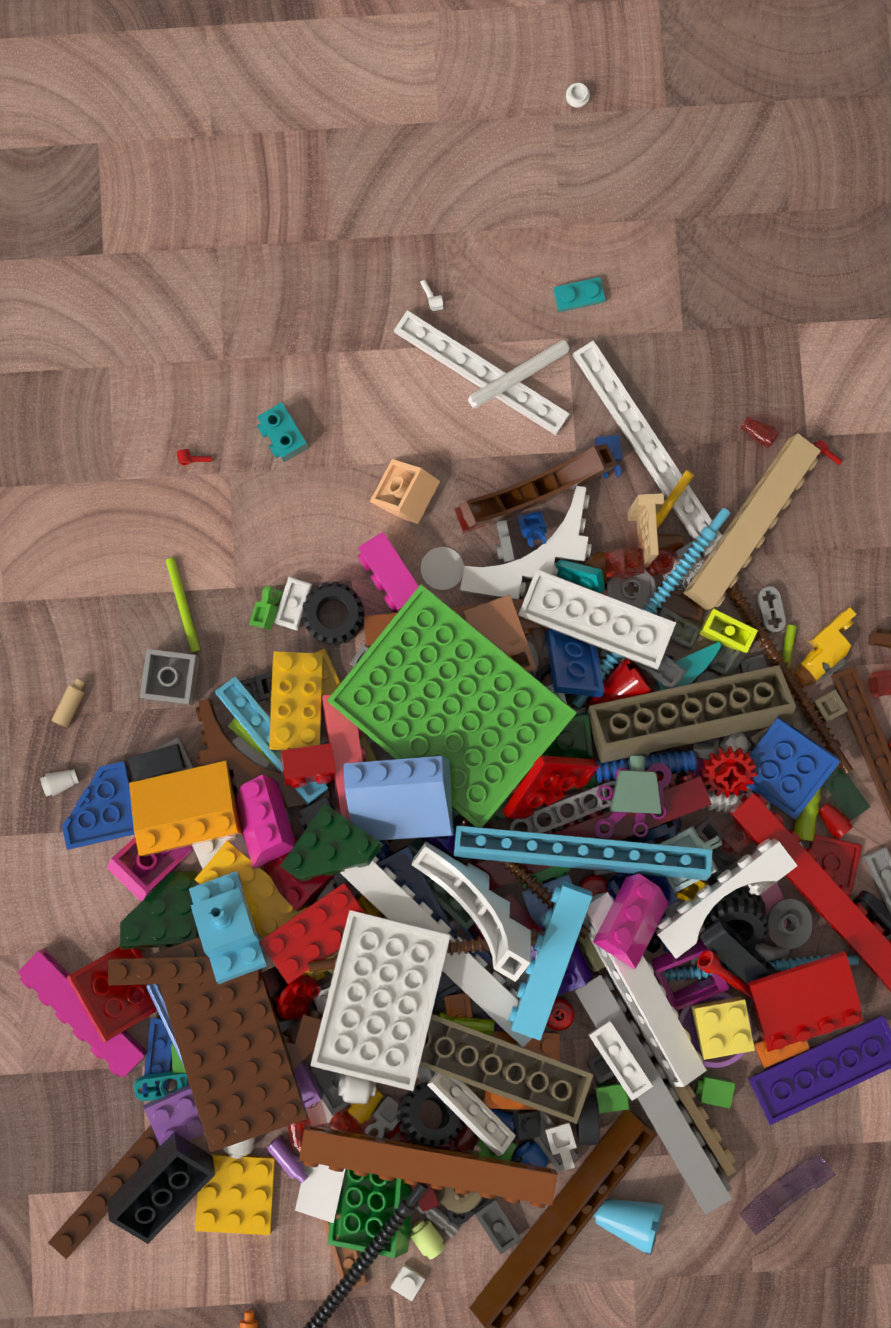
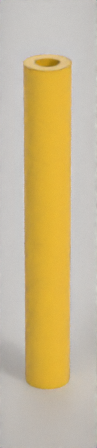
M686 470L656 514L657 529L694 477L691 471Z

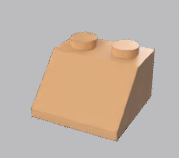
M392 459L370 502L404 520L418 524L440 481L420 467Z

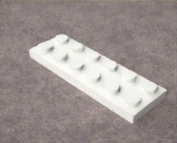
M537 569L518 614L519 617L656 670L659 668L676 622Z

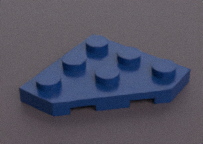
M126 761L100 766L95 773V777L84 790L75 804V808L62 825L67 850L135 835L129 786L130 779Z

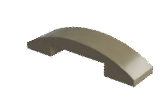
M836 689L811 703L815 704V710H819L818 715L823 716V722H829L848 711ZM802 708L794 713L792 721L788 723L806 735L813 731L815 727L809 724L811 720L806 719L807 714L802 713ZM768 728L750 737L755 746Z

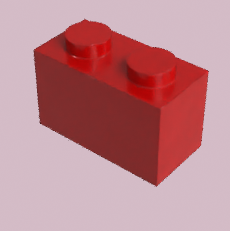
M331 743L281 750L280 758L285 786L291 785L292 788H300L306 786V783L326 784L331 782V779H335L336 767Z

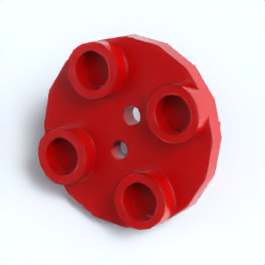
M302 975L292 981L280 997L275 995L273 1000L277 1003L278 1015L284 1020H293L294 1018L301 1020L303 1014L308 1013V1007L313 999L321 991V987L317 984L316 980L310 975Z

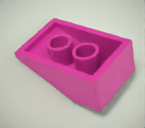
M134 837L111 858L107 869L142 901L181 864L194 848L191 845L148 856H139L136 838Z

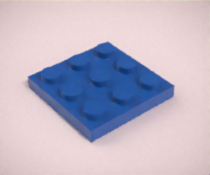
M777 716L750 752V757L756 765L757 776L752 777L754 784H747L746 786L762 795L766 800L796 820L840 763V758Z

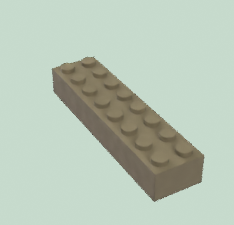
M780 665L591 705L589 706L588 714L591 735L600 762L604 763L769 727L777 716L788 723L792 721L796 705Z
M431 1014L419 1065L576 1124L594 1075Z

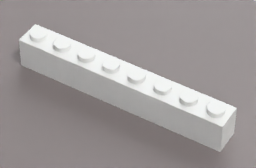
M608 892L596 894L592 897L583 921V925L591 931L588 936L592 943L615 900ZM593 943L671 1086L685 1087L707 1071L703 1065L702 1056L693 1047L689 1033L682 1027L678 1020L677 1011L670 1005L666 998L665 989L657 982L654 970L646 962L644 956H642L637 968L632 969Z

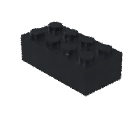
M173 1132L108 1200L109 1221L149 1244L215 1176L213 1156L176 1132Z

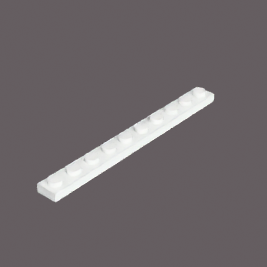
M593 340L574 352L573 357L667 499L682 477V474ZM687 485L672 508L693 540H695L697 536L701 537L702 529L705 526L708 527L712 520L690 486ZM719 530L716 532L717 537L713 541L708 542L709 546L704 547L705 552H702L704 557L712 551L722 535Z

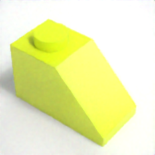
M712 609L699 634L716 643L720 641L723 646L747 653L758 630Z

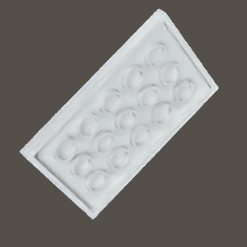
M349 910L310 1066L413 1091L450 935Z

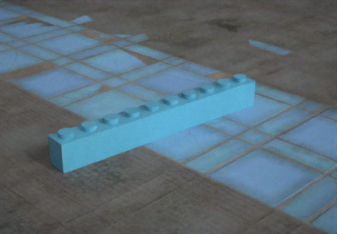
M466 826L456 827L454 857L706 881L711 876V849Z

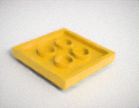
M209 1153L213 1156L215 1176L197 1193L195 1231L270 1235L275 1158L273 1156L245 1155L243 1158L236 1159L230 1157L229 1154Z

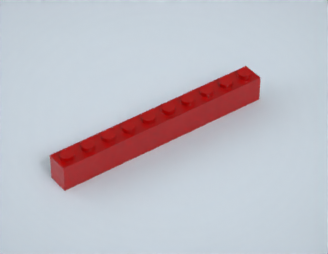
M747 792L727 813L757 846L767 839L772 840L773 838L781 843L797 864V867L787 873L785 877L891 992V939L888 941L882 935L885 932L884 929L877 922H870L866 917L868 912L858 902L854 904L850 900L851 893L842 884L838 886L832 880L835 876L827 867H820L816 862L818 857L809 848L805 850L800 845L801 838L792 829L788 831L782 825L785 821L777 812H770L766 807L768 802L759 793L755 795L754 793Z

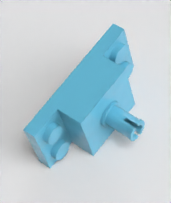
M235 871L190 888L189 891L193 901L191 909L204 952L210 958L216 982L221 984L266 967V959L238 872Z

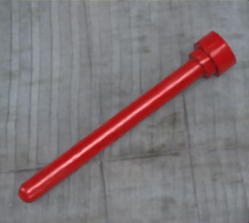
M709 950L700 954L697 965L701 970L708 974H717L752 1000L749 986L724 968L716 954Z

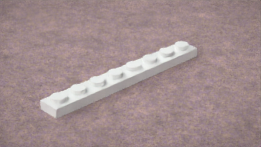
M408 310L394 329V333L480 388L506 374ZM521 382L496 396L497 399L555 436L569 416L568 412Z

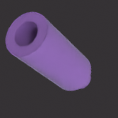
M278 1136L266 1147L291 1179L296 1177L300 1183H303L309 1177L303 1170L306 1166L302 1161H299L297 1155L281 1136Z

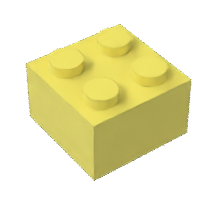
M738 996L691 1005L699 1051L704 1060L755 1051L745 999Z

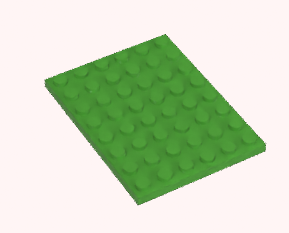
M422 584L327 700L395 759L443 756L450 759L452 807L477 828L484 827L527 775L534 762L545 753L577 714L574 709Z

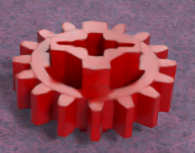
M729 746L727 751L718 748L719 754L716 755L711 752V760L704 759L703 761L705 766L701 768L703 783L707 785L709 792L714 790L716 796L721 795L722 792L725 793L726 798L732 792L739 796L738 790L747 791L746 785L754 784L752 777L757 776L754 760L751 759L749 752L743 754L740 747L736 751H733L732 746Z

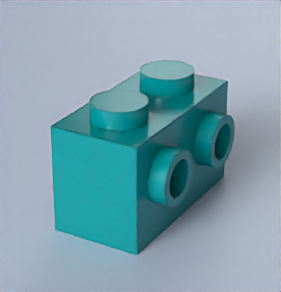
M282 402L257 416L260 424L256 426L263 438L268 436L272 444L269 448L275 458L281 457L282 461L286 462L308 449L306 441Z

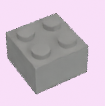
M146 649L140 698L193 706L200 657L192 654Z

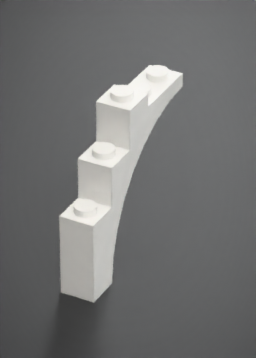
M576 486L571 507L564 521L552 537L547 540L546 544L541 545L537 550L521 559L503 565L489 567L464 566L460 593L494 599L510 594L512 600H519V596L524 597L526 582H521L522 579L532 580L536 569L557 577L558 569L555 567V560L561 559L583 564L585 558L590 557L592 544H587L588 537L579 535V533H584L586 519L582 518V511L588 508L590 495L585 494L586 487Z
M425 842L412 860V866L433 879L460 903L485 937L492 954L493 968L516 982L531 963V930L509 918L510 902L489 890V874L470 863L465 866Z

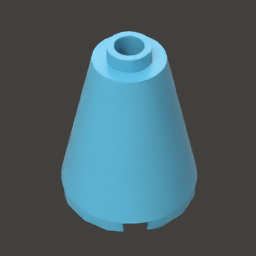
M606 1199L593 1217L596 1218L595 1224L645 1254L651 1255L664 1205L654 1202Z

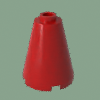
M624 658L603 682L605 691L601 697L591 696L588 704L591 706L656 691L654 689L651 691L648 687L650 682L639 667L633 662L629 664L630 659Z

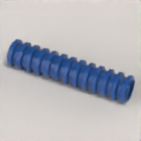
M684 750L679 754L677 751L673 752V754L666 752L665 755L658 753V756L650 754V757L643 755L645 756V771L656 763L666 765L670 769L671 774L672 772L679 774L680 771L687 773L688 770L695 772L697 769L696 755L693 750H689L688 753ZM627 757L626 760L619 759L604 763L596 760L599 765L595 772L598 782H602L603 779L610 781L612 778L616 781L615 773L619 768H627L629 770L630 757ZM657 771V772H656V776H657V773H660V775H663V773H662L661 771Z

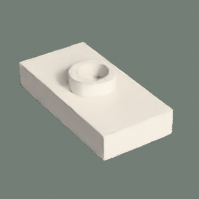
M288 577L274 624L298 631L302 619L303 602H306V596L311 591V583Z

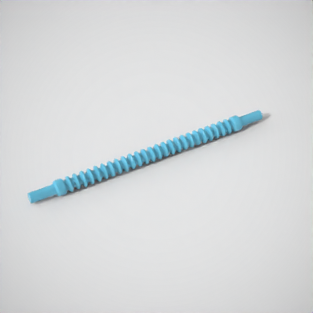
M722 508L711 524L702 529L701 537L697 536L698 541L692 542L694 546L688 548V553H684V559H679L680 564H675L676 569L671 570L672 574L670 576H666L667 581H662L663 586H658L659 591L653 593L655 596L649 598L650 603H645L646 608L642 610L652 614L657 613L656 609L662 607V602H666L665 597H670L669 592L675 591L674 586H678V581L684 579L682 577L683 574H688L687 569H692L691 564L697 562L695 560L697 557H701L700 552H705L704 547L709 546L708 542L713 541L717 537L716 532L731 514L727 509ZM612 652L610 654L606 653L607 658L602 659L603 663L600 665L602 680H606L604 676L610 674L609 670L614 669V663L618 664V658H623V656ZM577 695L572 703L580 709L589 696Z

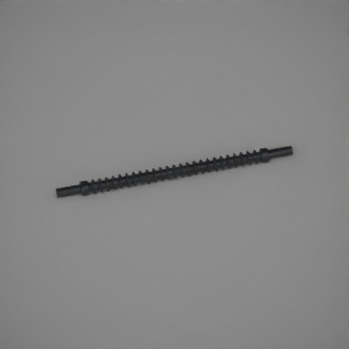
M419 1182L408 1198L403 1199L399 1203L398 1209H395L394 1214L390 1215V1220L385 1221L386 1225L381 1226L377 1236H374L373 1241L369 1242V1247L364 1248L365 1252H361L360 1257L356 1259V1263H353L352 1268L348 1269V1274H344V1279H340L339 1284L335 1286V1290H332L331 1295L327 1296V1300L323 1301V1306H319V1311L314 1313V1316L306 1323V1327L303 1328H323V1324H326L328 1319L332 1317V1313L336 1312V1308L344 1301V1297H347L348 1292L353 1290L352 1286L357 1285V1281H360L361 1276L365 1274V1270H368L369 1265L374 1263L373 1259L378 1258L377 1254H381L382 1249L386 1247V1243H389L390 1238L395 1236L394 1232H398L399 1227L403 1225V1221H406L407 1216L413 1213L415 1210L414 1205L428 1189L425 1183Z

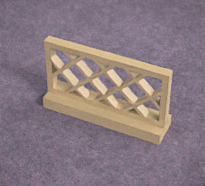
M664 493L638 495L627 512L628 521L637 522L639 566L642 568H647L659 555L656 514L664 504Z

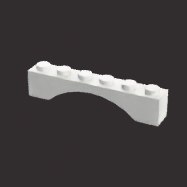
M773 838L772 840L767 839L757 847L758 851L751 856L747 854L737 862L738 866L732 871L726 870L717 877L718 881L711 887L709 885L703 887L697 893L698 897L693 901H685L677 908L678 912L672 917L666 916L660 920L655 932L676 959L697 943L699 931L706 916L724 896L750 883L778 881L797 867V864L778 840Z

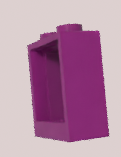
M701 939L697 940L694 946L677 959L671 952L651 959L654 967V976L657 982L665 989L666 998L676 1011L729 990L727 982L713 973L712 977L673 993L663 971L699 957L701 953L709 950Z

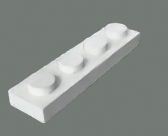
M436 1072L427 1085L497 1156L503 1155L516 1135L463 1082Z

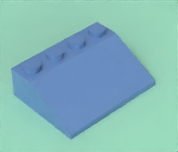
M443 756L344 764V788L350 821L378 841L453 836L450 759Z

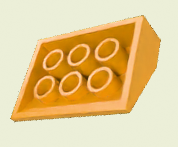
M227 761L129 783L133 826L139 856H148L242 834Z

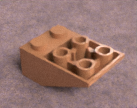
M510 594L464 610L467 622L528 672L536 669Z

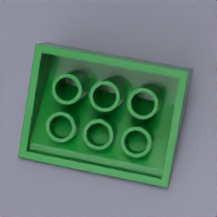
M345 1169L334 1223L329 1222L328 1245L365 1252L364 1248L369 1247V1242L373 1241L374 1236H377L381 1226L386 1225L385 1221L390 1220V1215L394 1214L395 1209H398L399 1203L403 1199H407L412 1193L411 1185L405 1183V1179L394 1178V1181L380 1179L377 1174L369 1173V1176H359L354 1174V1170ZM337 1213L340 1214V1218L336 1219ZM411 1215L407 1216V1220L403 1221L399 1231L394 1232L395 1236L390 1238V1242L386 1243V1247L382 1249L381 1254L377 1255L396 1258L408 1252Z

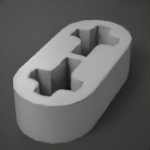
M774 587L763 588L757 595L762 625L766 627L765 630L767 632L777 633L786 624L781 596ZM766 592L775 597L771 601L772 608H769L768 601H763L762 599ZM772 611L774 618L780 620L776 628L768 624V621L772 618Z

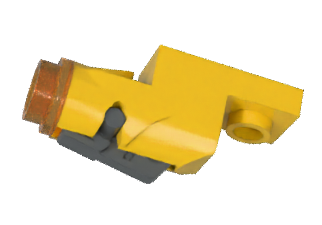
M851 607L841 612L809 641L816 650L812 649L804 661L796 666L797 670L794 671L796 678L804 686L813 685L816 681L824 679L845 666L844 657L849 652L851 644L839 630L844 632L854 623L851 619L857 614Z

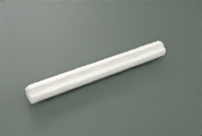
M565 340L557 342L471 394L468 399L469 403L473 408L480 407L567 354L570 349L569 345Z

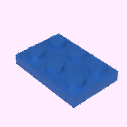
M547 628L545 637L554 692L601 697L605 691L597 646Z

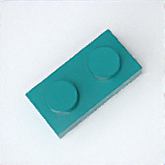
M600 277L553 287L558 313L601 304L606 301Z
M561 559L555 564V567L558 569V578L600 594L605 590L601 569Z

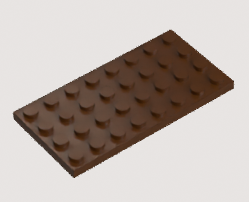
M200 937L150 954L151 958L208 957L204 952ZM262 969L261 981L224 982L221 984L217 982L159 984L210 1153L309 1118Z

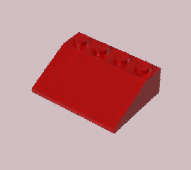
M845 951L749 982L757 1030L767 1052L782 1049L785 1046L803 1042L821 1034H828L833 1030L852 1026L863 1021L861 1004Z

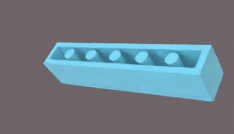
M562 881L560 888L555 887L551 901L555 902L552 911L547 910L542 924L546 926L543 936L538 935L534 945V949L537 950L535 959H531V963L526 968L525 973L529 974L526 983L521 982L517 992V997L520 998L518 1006H512L508 1021L512 1022V1031L541 1040L590 905L592 891Z

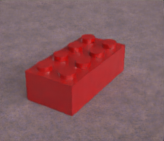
M347 881L259 941L288 984L309 970V961L324 960L340 949L349 910L370 915Z

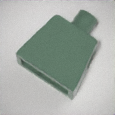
M630 756L629 771H618L610 811L661 814L656 772H645V756Z

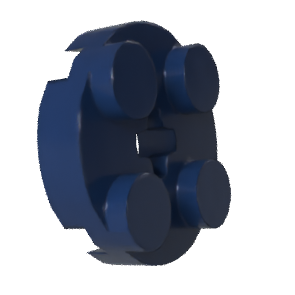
M679 817L648 829V833L644 837L633 836L637 843L653 844L656 838L663 836L664 839H669L678 835L677 831L681 829L682 822Z

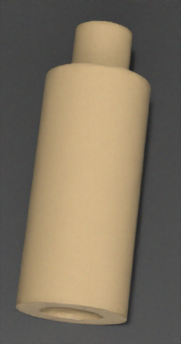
M76 678L73 686L68 685L51 721L68 728L85 694L82 691L85 682Z

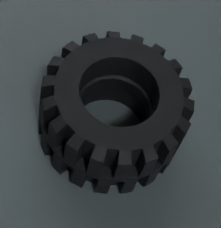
M325 582L320 587L316 586L311 594L308 593L306 596L307 600L303 602L302 618L306 629L316 640L327 645L334 644L336 646L340 645V643L350 642L349 640L353 637L355 638L358 635V631L363 627V616L365 614L360 597L346 584H338V582L328 584ZM331 600L343 602L348 609L346 621L336 628L325 626L319 618L321 607Z
M743 886L724 896L711 909L704 920L706 929L719 918L723 919L753 948H756V944L760 945L763 942V938L767 937V930H769L765 902L760 895H751L747 887Z
M423 1082L415 1086L413 1091L409 1090L402 1097L401 1100L403 1101L398 1105L397 1109L400 1110V1114L397 1115V1121L401 1120L402 1125L399 1126L400 1131H405L404 1137L407 1140H413L412 1144L438 1147L454 1139L458 1135L457 1131L462 1129L463 1124H461L462 1120L427 1085L428 1083L425 1084ZM424 1100L435 1102L441 1109L442 1122L439 1128L435 1130L426 1127L420 1119L419 1109Z

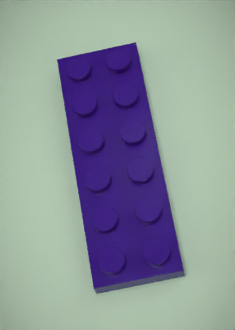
M881 1014L823 1041L807 1051L787 1058L747 1077L769 1125L891 1069V1030L884 1015Z

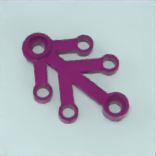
M656 763L651 765L645 772L661 771L664 775L661 781H657L660 806L663 809V814L657 817L654 813H651L653 818L663 819L666 816L664 787L670 783L672 775L666 765ZM619 768V769L616 771V773H615L616 779H617L618 771H621V770L629 771V770H628L627 768ZM602 785L598 788L597 795L602 800H609L613 798L615 788ZM602 788L609 789L610 794L608 797L604 798L600 795ZM613 812L607 819L601 818L597 820L594 824L595 834L603 839L611 837L614 833V826L628 812ZM635 813V824L632 827V831L638 837H644L648 833V826L645 824V813ZM602 824L609 826L607 833L600 832L599 828ZM639 824L645 827V831L642 834L636 833L635 830Z

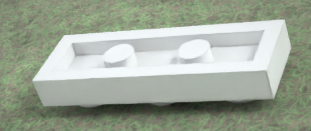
M610 1020L588 1034L632 1101L653 1087Z

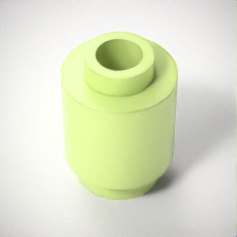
M420 1219L410 1228L412 1230L410 1237L423 1256L427 1255L429 1259H433L445 1249L444 1239L430 1220L424 1221Z

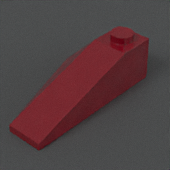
M288 852L263 866L279 893L298 912L314 903L336 874L320 875L302 882L280 866L290 853Z

